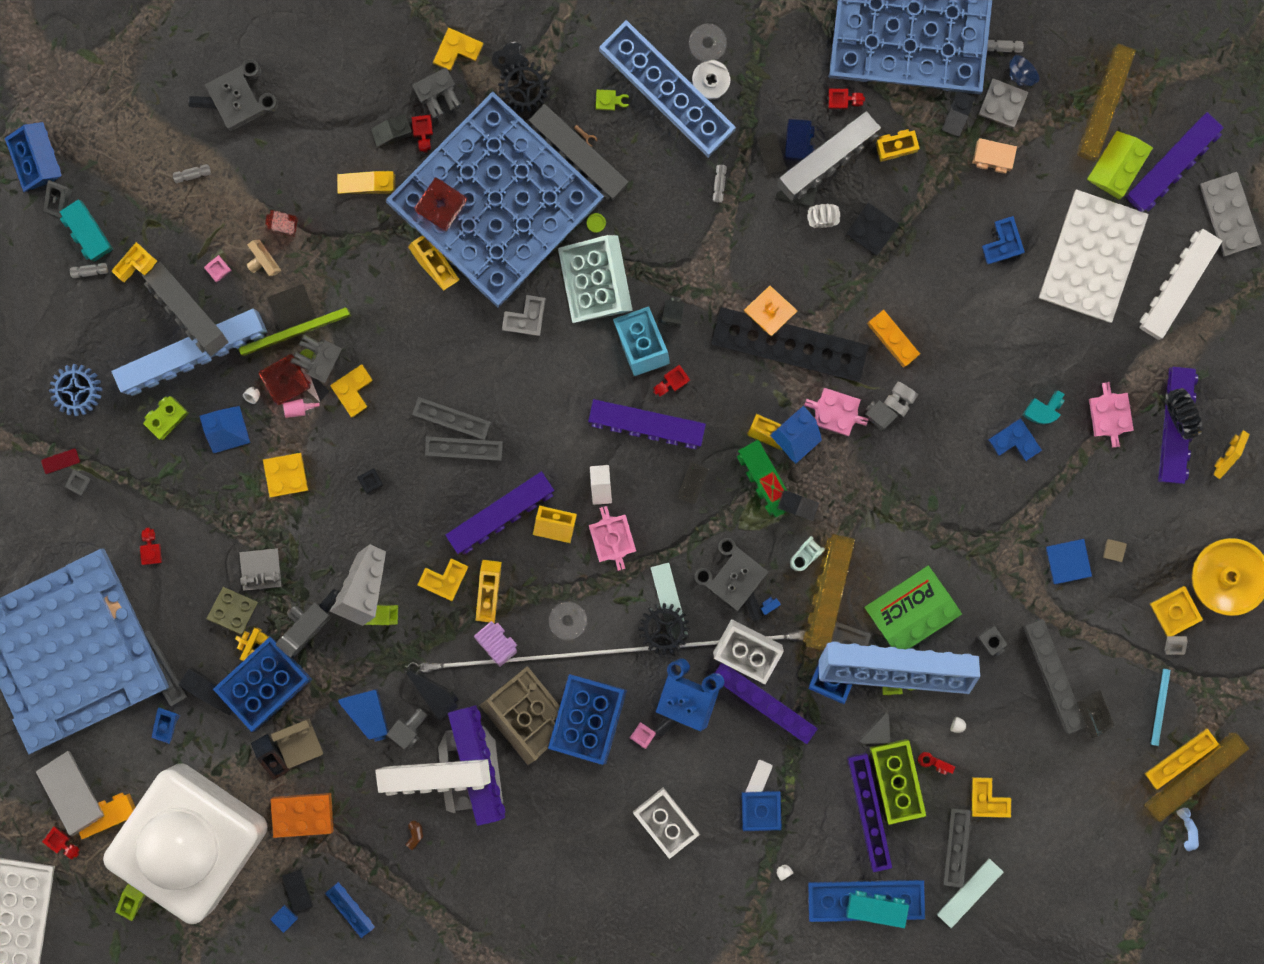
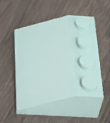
M606 235L558 248L572 323L633 311L618 236Z

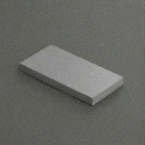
M65 752L36 771L70 836L73 837L105 816L71 752Z

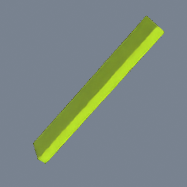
M345 307L239 347L240 354L243 356L347 318L351 314L349 309Z

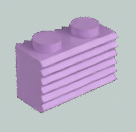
M491 621L475 634L474 638L496 664L501 667L517 653L515 648L517 644L511 637L507 639L503 635L505 631L499 623L494 624Z

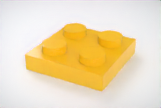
M302 453L263 460L270 497L308 491Z
M1185 586L1150 603L1166 636H1174L1203 620Z

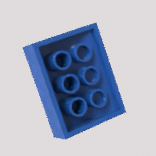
M272 637L265 640L213 689L251 732H256L312 680L292 657L289 658L276 646L277 642Z
M569 674L548 749L601 765L606 764L627 690Z

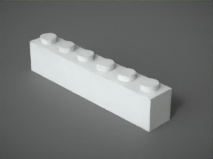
M1204 229L1194 232L1190 238L1191 245L1189 248H1185L1180 255V258H1182L1180 263L1173 266L1170 271L1172 276L1168 281L1165 280L1160 287L1162 292L1159 297H1154L1150 303L1151 310L1149 313L1145 312L1140 320V323H1142L1140 329L1158 340L1163 339L1222 243L1221 239Z
M488 759L387 766L376 770L378 793L386 792V795H395L398 791H403V794L415 793L414 790H420V793L432 792V789H437L438 792L449 791V788H455V791L466 790V787L478 790L483 789L484 785L491 783Z

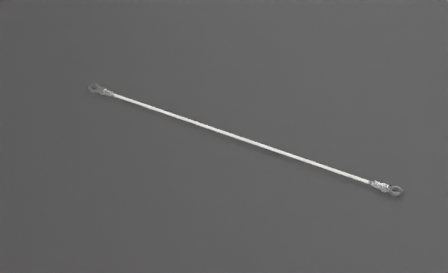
M798 630L783 635L766 637L772 640L805 641L808 638L807 633H810V631ZM719 641L686 643L685 645H678L680 646V648L717 645ZM649 646L510 658L507 662L646 651ZM494 660L447 664L422 662L419 666L421 672L429 673L430 671L444 669L445 667L493 664L496 662Z

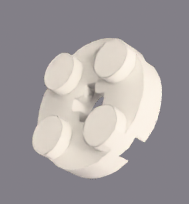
M710 60L696 67L693 72L692 83L707 99H718L727 92L730 85V76L725 65L718 61ZM714 75V80L717 82L709 85L706 77Z

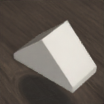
M609 465L591 466L590 477L593 505L612 503Z

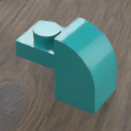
M1059 390L1055 391L1047 405L1036 398L1032 399L1022 416L1036 424H1048L1057 420L1061 414L1056 412L1055 409H1060L1065 401L1062 399L1065 394Z

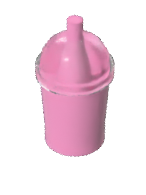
M305 397L283 403L285 418L309 416L314 412L315 407L320 406L319 403H314L312 399Z

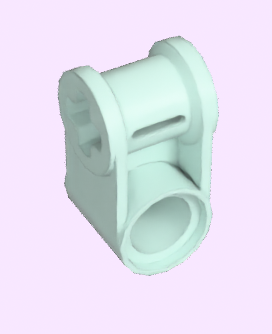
M810 536L790 559L791 568L795 571L806 569L822 554L825 548H821L813 540V537ZM797 557H801L804 560V565L801 568L796 567L794 564V560Z

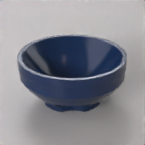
M1015 55L1010 60L1009 75L1019 86H1033L1039 81L1037 70L1026 58Z

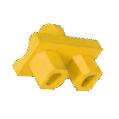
M254 628L249 640L247 638L250 633L244 631L242 637L236 635L235 640L239 641L237 649L242 651L244 645H246L240 660L244 661L255 651L253 648L256 643L261 645L269 638V636L261 632L262 629Z

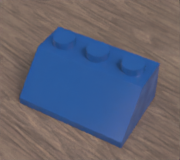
M43 122L23 125L5 138L23 192L46 185L49 180L53 182L62 176Z

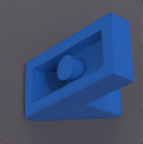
M158 708L151 738L170 744L180 715Z

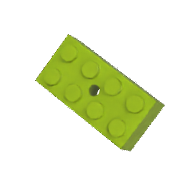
M904 739L870 747L888 825L925 817L926 812L910 741ZM896 777L900 778L899 784H894L893 782Z

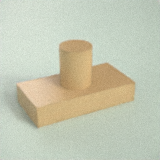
M253 240L247 244L256 256L247 263V267L251 272L255 273L263 267L269 276H273L281 271L260 240Z

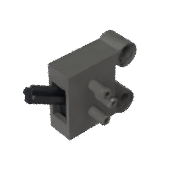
M253 59L245 60L238 68L205 84L211 97L190 96L188 99V105L191 108L218 109L230 132L265 113L275 112L278 109L279 103L271 93L261 95L259 102L257 101L246 78L257 79L261 74L260 66ZM250 65H255V72L247 73V68ZM267 99H273L271 107L264 106V102Z
M724 538L719 542L718 549L722 554H731L732 556L713 580L712 574L708 569L700 568L695 572V581L700 585H705L737 611L746 603L752 620L754 622L763 619V614L753 591L768 571L740 550L732 539ZM724 541L731 542V551L724 552L721 546ZM701 571L708 573L709 578L706 582L698 580V574Z
M333 589L320 605L314 602L305 613L298 606H293L287 616L295 624L276 643V646L289 658H294L332 618L328 612L335 604L336 597L340 591Z

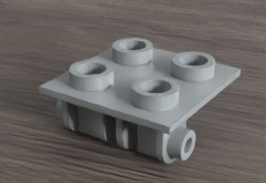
M278 548L239 552L242 573L240 580L241 585H243V591L282 587Z

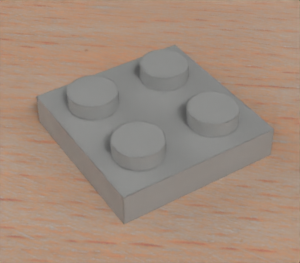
M993 78L978 115L1014 129L1028 92Z

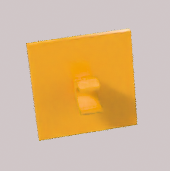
M769 286L744 309V312L772 336L797 313V310L775 289Z

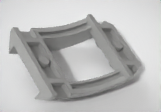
M482 726L486 734L485 741L491 753L490 760L495 769V779L500 788V798L503 804L496 741L489 734V731ZM452 730L445 731L438 746L440 763L449 762L448 751L457 750ZM449 788V791L443 792L446 811L455 813L457 810L473 809L468 789L455 791L453 788Z

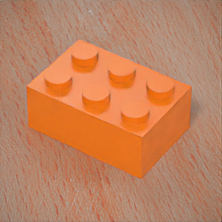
M331 793L271 798L273 838L331 834L334 831Z

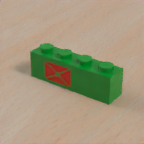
M756 440L738 450L739 455L736 457L741 466L745 465L748 472H746V475L750 482L756 483L758 488L755 490L759 498L765 499L767 503L765 508L770 516L774 515L776 518L785 513V511L776 508L782 491H787L760 441Z

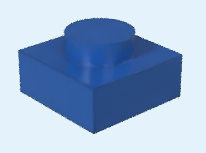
M770 597L762 602L763 607L760 609L766 615L781 604L777 598L772 599Z
M284 905L270 920L284 933L298 917Z

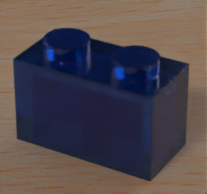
M788 119L785 160L802 161L813 152L810 138H814L815 126H811L812 121Z

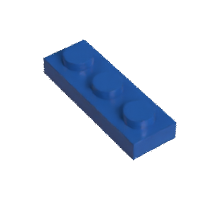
M339 882L325 892L326 896L361 938L375 928L371 920L363 913L358 904L349 896L346 889Z

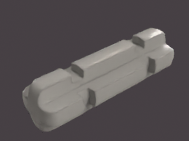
M988 40L987 51L1012 52L1014 50L1016 53H1021L1024 45L1022 41H1015L1013 43V41L997 40V42L995 40Z
M205 164L201 165L200 168L194 167L183 170V172H174L173 179L176 183H180L183 180L188 181L199 178L201 175H210L211 170L209 165Z
M717 165L716 167L717 175L715 176L713 201L718 203L723 201L724 194L722 192H724L726 178L724 175L727 170L725 165Z
M106 263L70 268V276L72 278L108 273Z

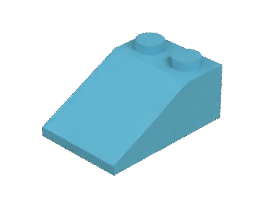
M649 306L613 319L634 376L670 364L668 351Z

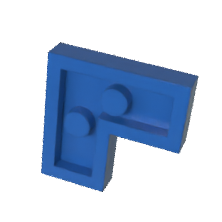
M1014 217L994 222L999 241L982 246L987 265L1025 253Z
M1021 418L988 439L998 456L1013 446L1017 448L1025 461L1042 451Z

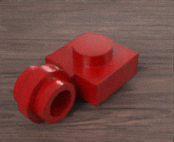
M829 89V109H848V102H852V106H863V102H865L863 93H852V96H848V89Z
M431 115L411 117L414 137H422V140H418L419 150L428 153V150H431L430 139H426V136L433 135Z
M678 365L664 375L667 381L666 384L662 381L653 387L654 393L661 397L669 391L668 386H671L675 392L689 382L690 379L682 367Z
M150 527L145 528V530H142L143 542L146 541L147 545L140 546L142 565L162 563L160 544H152V541L155 540V531L150 529Z
M922 752L918 756V763L922 767L934 765L937 767L936 771L947 775V772L951 774L954 772V765L933 757L929 752ZM925 756L929 757V761L927 763H923V758Z
M56 826L51 829L42 841L57 854L64 849V854L72 860L79 855L80 849L74 844L66 845L70 837Z

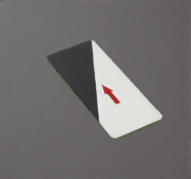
M301 368L293 378L320 402L330 390L319 380L305 374L306 369Z

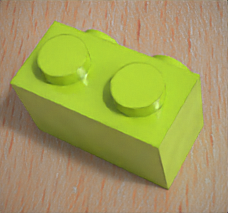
M172 396L164 397L158 403L159 407L155 411H150L145 416L146 421L143 424L159 440H163L189 414Z

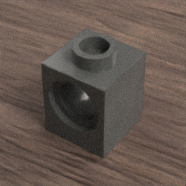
M990 626L976 636L989 655L993 656L995 654V656H998L1005 651L1004 647L1007 646V643L995 626ZM991 637H996L998 644L991 648L988 641Z

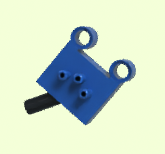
M677 659L669 664L667 667L668 676L656 713L667 718L655 727V733L662 737L678 723H682L700 732L707 728L719 690L724 686L722 675L713 673L702 681V685L683 678L690 670V665L685 659ZM676 665L680 666L681 673L676 670ZM711 679L715 681L716 688L711 685Z

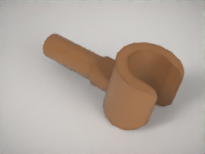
M577 125L574 127L591 147L592 145L588 143L590 137L597 142L596 136L588 135Z

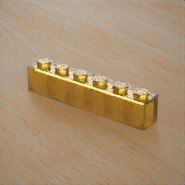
M1117 44L1114 47L1077 156L1091 161H1096L1099 158L1136 52L1135 49L1121 44Z
M832 534L831 538H827L825 549H828L827 557L823 556L821 568H824L823 575L818 576L816 586L820 588L818 594H814L812 605H815L814 613L810 612L808 624H811L810 630L805 632L803 640L807 648L824 651L827 643L832 642L855 544V539L836 534Z
M1230 733L1219 742L1216 748L1196 761L1146 802L1144 807L1155 820L1161 822L1249 750L1248 746L1238 734Z

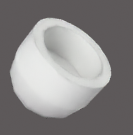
M250 387L244 392L243 397L249 403L255 404L260 397V392L258 389L254 390V387Z
M955 717L950 731L961 733L966 729V723L963 719Z
M782 865L777 869L780 881L794 873L788 865Z

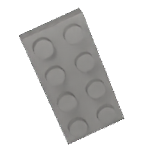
M1237 172L1199 184L1216 236L1222 240L1220 248L1223 257L1261 245Z

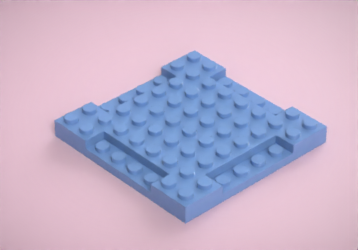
M838 0L829 78L862 82L875 81L943 89V91L981 94L983 91L992 0Z
M492 91L386 199V203L412 228L422 234L483 295L499 308L524 282L527 276L603 200L604 196Z
M99 549L0 598V689L14 716L12 720L28 754L34 753L169 688L167 680L105 549ZM106 596H108V600L111 602L118 601L122 607L116 611L117 618L115 619L105 600Z

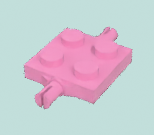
M1110 382L1102 383L1104 395L1089 399L1094 436H1110L1112 448L1119 447L1118 435L1123 432L1134 431L1128 393H1111Z
M827 388L823 389L818 402L806 399L804 404L806 407L815 409L814 418L817 421L818 427L848 437L855 423L866 426L869 419L858 416V407L861 399Z
M607 506L604 507L606 514H604L603 507L599 509L603 519L598 523L589 525L599 562L608 559L615 560L619 571L621 570L619 562L622 569H625L622 557L636 552L626 515L610 517Z

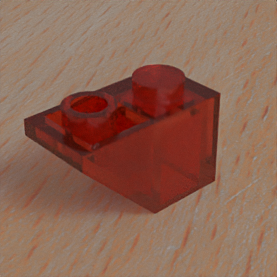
M270 210V214H267L265 225L268 226L267 229L273 234L295 237L298 218L294 215Z

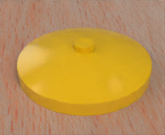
M1221 539L1209 544L1196 558L1192 570V584L1197 597L1207 608L1223 615H1241L1253 610L1264 599V555L1257 547L1241 539Z

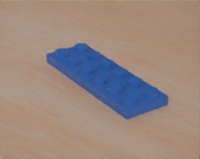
M924 880L808 882L809 922L862 921L846 916L850 892L855 893L856 890L867 892L868 896L873 897L875 894L885 895L886 899L893 900L894 897L905 899V903L909 905L907 920L925 919Z

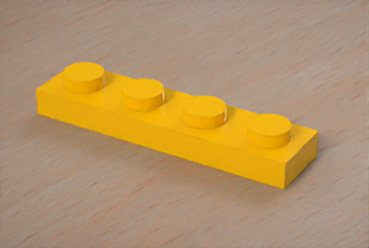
M1205 729L1144 774L1154 788L1158 790L1216 748L1219 743L1211 732Z

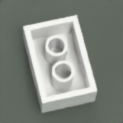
M731 619L713 654L714 659L766 684L784 651L780 643Z
M664 787L633 811V814L669 859L700 835Z

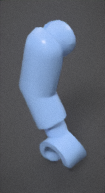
M1188 808L1179 809L1176 812L1184 820V825L1188 830V841L1184 843V847L1187 851L1196 850L1199 846L1198 829L1193 820L1189 818L1191 816L1190 810Z

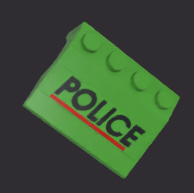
M929 565L864 607L890 647L905 650L910 649L962 615Z

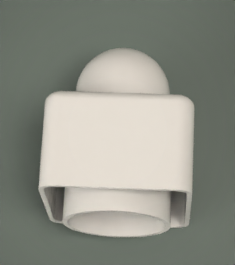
M176 764L157 775L106 850L103 861L109 871L188 924H196L216 908L265 836L268 826L264 817L186 764Z

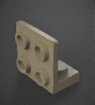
M310 718L271 734L273 741L278 743L287 768L323 755V750Z

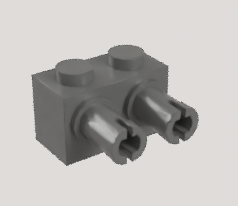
M447 68L412 85L422 106L427 105L433 119L438 118L436 111L439 116L444 114L437 101V98L444 96L450 110L455 109L453 102L457 108L461 106L454 92L456 86Z
M304 334L301 339L307 341V343L300 341L299 346L313 351L314 354L309 359L295 352L293 356L299 360L292 358L291 363L306 369L305 374L325 383L342 348L323 339L318 342Z
M419 708L409 720L400 718L387 733V736L403 749L411 748L419 739L417 736L419 733L418 727L428 714Z

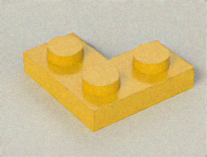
M448 27L433 64L451 71L458 54L476 62L484 44Z
M136 242L113 268L112 272L121 281L125 282L132 276L135 269L146 275L153 268L157 260Z
M362 364L330 385L351 417H354L368 407L358 393V390L373 380Z
M1243 430L1239 435L1235 434L1229 443L1231 446L1225 453L1226 456L1224 458L1220 457L1214 465L1216 467L1214 476L1221 479L1240 458L1250 435Z
M451 558L443 575L425 568L418 586L453 601L469 566Z
M972 777L971 816L1011 817V798L992 797V778Z

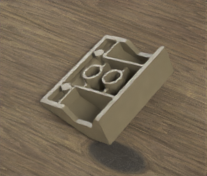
M527 666L479 706L526 764L529 765L548 749L560 705Z

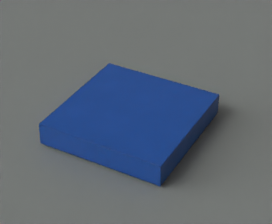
M1084 539L1046 547L1053 584L1092 577Z
M780 791L742 792L743 831L781 830Z

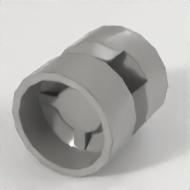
M897 382L892 389L893 395H888L884 404L897 415L904 417L910 409L908 405L913 404L918 394L903 383Z

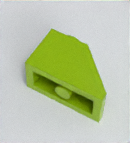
M128 884L122 892L115 912L132 921L146 895Z

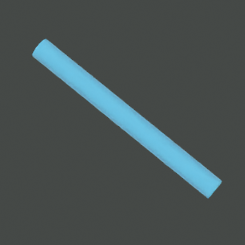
M1163 669L1151 745L1159 746L1171 671L1169 669Z

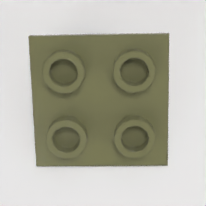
M223 587L206 619L242 635L258 602Z

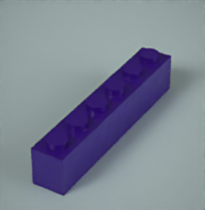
M1206 112L1137 183L1125 198L1138 211H1150L1156 204L1154 200L1158 196L1162 198L1169 191L1167 187L1172 182L1175 184L1182 177L1180 173L1185 168L1189 170L1196 163L1194 161L1197 155L1202 156L1209 149L1207 145L1211 141L1215 143L1222 136L1220 131L1224 127Z
M1170 367L1167 394L1172 390L1183 388L1190 394L1195 403L1196 393H1194V385H1197L1198 382L1196 369ZM1165 405L1158 482L1185 484V480H1188L1189 469H1186L1187 461H1190L1191 450H1188V446L1192 439L1185 440L1178 433L1167 410V405Z
M593 399L588 423H592L591 427L603 429V426L611 427L610 431L621 433L622 430L629 431V435L640 437L643 434L648 435L649 440L659 441V438L667 440L666 443L678 445V442L685 443V447L690 449H696L697 446L701 447L706 426L705 423Z
M541 471L447 533L446 537L457 554L463 553L465 555L473 550L472 545L475 543L482 544L488 540V535L493 531L495 534L505 528L504 524L508 521L514 523L521 518L520 514L526 510L529 513L537 507V502L540 500L545 502L553 497L552 492L555 490Z
M721 662L714 672L722 675L724 687L805 744H808L818 728L730 666Z
M474 705L449 712L448 716L460 761L488 759L491 783L484 785L483 789L478 790L467 787L477 826L504 819L505 807L501 802L500 788L496 783L495 769L491 764V753L486 745V734L481 725V715L477 706Z
M861 753L847 756L871 870L877 872L891 869L892 864L868 754Z

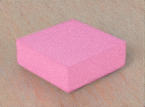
M219 255L204 267L215 282L220 281L232 271Z
M640 722L630 736V739L646 749L656 733Z

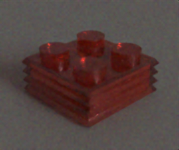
M435 177L416 204L415 212L444 231H447L466 204L467 197ZM443 200L445 207L441 206L438 208L437 201L441 202Z
M292 354L258 372L272 399L278 406L311 388L301 368L291 363V359H295ZM281 376L289 377L287 380L288 384L280 383L282 380Z

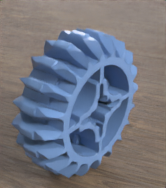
M73 364L72 370L67 365L65 366L66 372L62 369L58 370L61 375L60 377L58 375L53 376L57 380L56 383L50 382V385L55 386V389L49 390L50 393H55L51 400H58L54 406H61V412L67 409V415H71L74 412L75 416H79V411L85 415V408L92 411L91 404L98 405L95 398L101 399V395L96 394L97 391H102L101 387H96L101 381H94L97 374H91L92 369L90 368L85 370L84 365H80L78 369V366ZM78 375L84 376L90 387L82 386ZM72 376L70 384L67 387H62L64 381ZM74 386L83 389L79 390L77 394L71 391H67L72 390V388H75ZM65 393L71 396L73 406L63 399L62 394ZM90 393L87 400L79 405L82 395Z

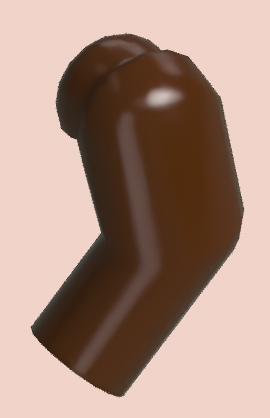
M411 821L408 825L412 837L405 845L411 850L423 838L422 826L417 821Z

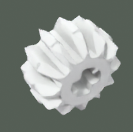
M821 204L810 207L807 215L809 225L814 228H827L839 224V207L834 204Z

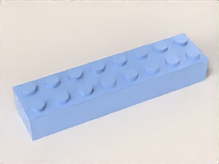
M627 20L599 47V51L708 158L735 131L736 127Z
M251 309L217 324L216 326L229 343L211 357L206 351L202 353L198 349L195 339L192 341L187 337L111 371L120 392L134 396L141 393V389L144 387L152 388L159 384L158 381L162 379H173L177 376L176 373L191 371L194 369V365L199 363L201 365L209 363L214 356H225L230 353V349H239V347L246 345V342L250 340L255 342L263 339L264 334L268 332L259 312Z
M839 642L827 643L819 659V681L970 694L980 678L979 656H972L971 654L960 655L953 654L952 652L938 653L932 650L916 651L915 649L905 650L897 649L896 647L882 648L876 645L860 646L855 643L840 644Z

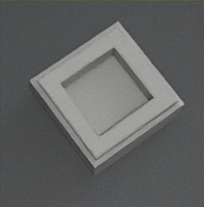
M1167 636L1165 654L1185 655L1188 642L1187 636Z

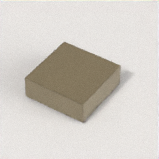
M1107 539L1102 558L1122 562L1127 544Z

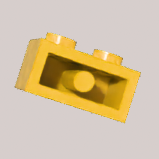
M909 129L897 132L898 135L895 136L888 134L879 137L875 144L880 162L918 152L920 148L915 130L909 132Z
M539 506L533 535L571 543L577 514Z

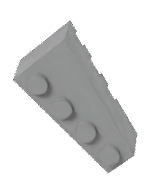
M370 544L357 553L349 570L350 573L344 580L342 590L338 593L336 602L330 612L362 626L375 618L386 551Z

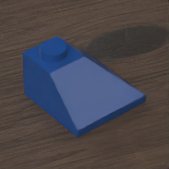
M240 406L200 416L205 436L213 454L251 443Z

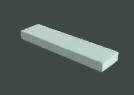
M665 563L650 567L661 609H663V603H666V609H669L670 605L674 604L673 611H676L678 607L681 608L670 564ZM663 613L665 622L675 618L669 613ZM679 622L671 629L676 640L681 630ZM671 623V624H669V625L666 624L667 632H668L669 626L672 625L673 623Z
M988 858L937 915L952 928L1002 875L1003 871Z

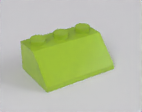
M1116 131L1087 178V181L1115 198L1121 199L1153 147L1136 137Z

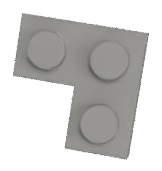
M526 295L524 314L505 311L502 331L540 336L546 298Z

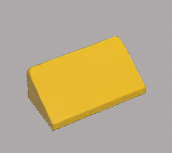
M756 414L747 435L783 450L770 436L781 424Z

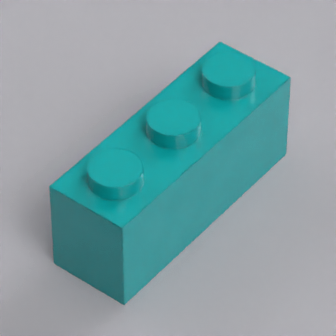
M78 199L60 211L62 223L66 228L70 227L73 232L70 234L76 244H81L83 247L81 252L87 260L90 258V260L95 262L114 250L81 200Z
M856 890L855 893L850 892L846 916L851 919L905 928L909 905L902 898L894 897L893 900L886 899L885 895L875 894L873 897L868 896L867 892Z

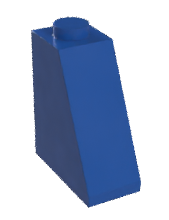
M378 689L339 699V704L368 739L374 738L375 742L386 739L385 735H387L389 730Z

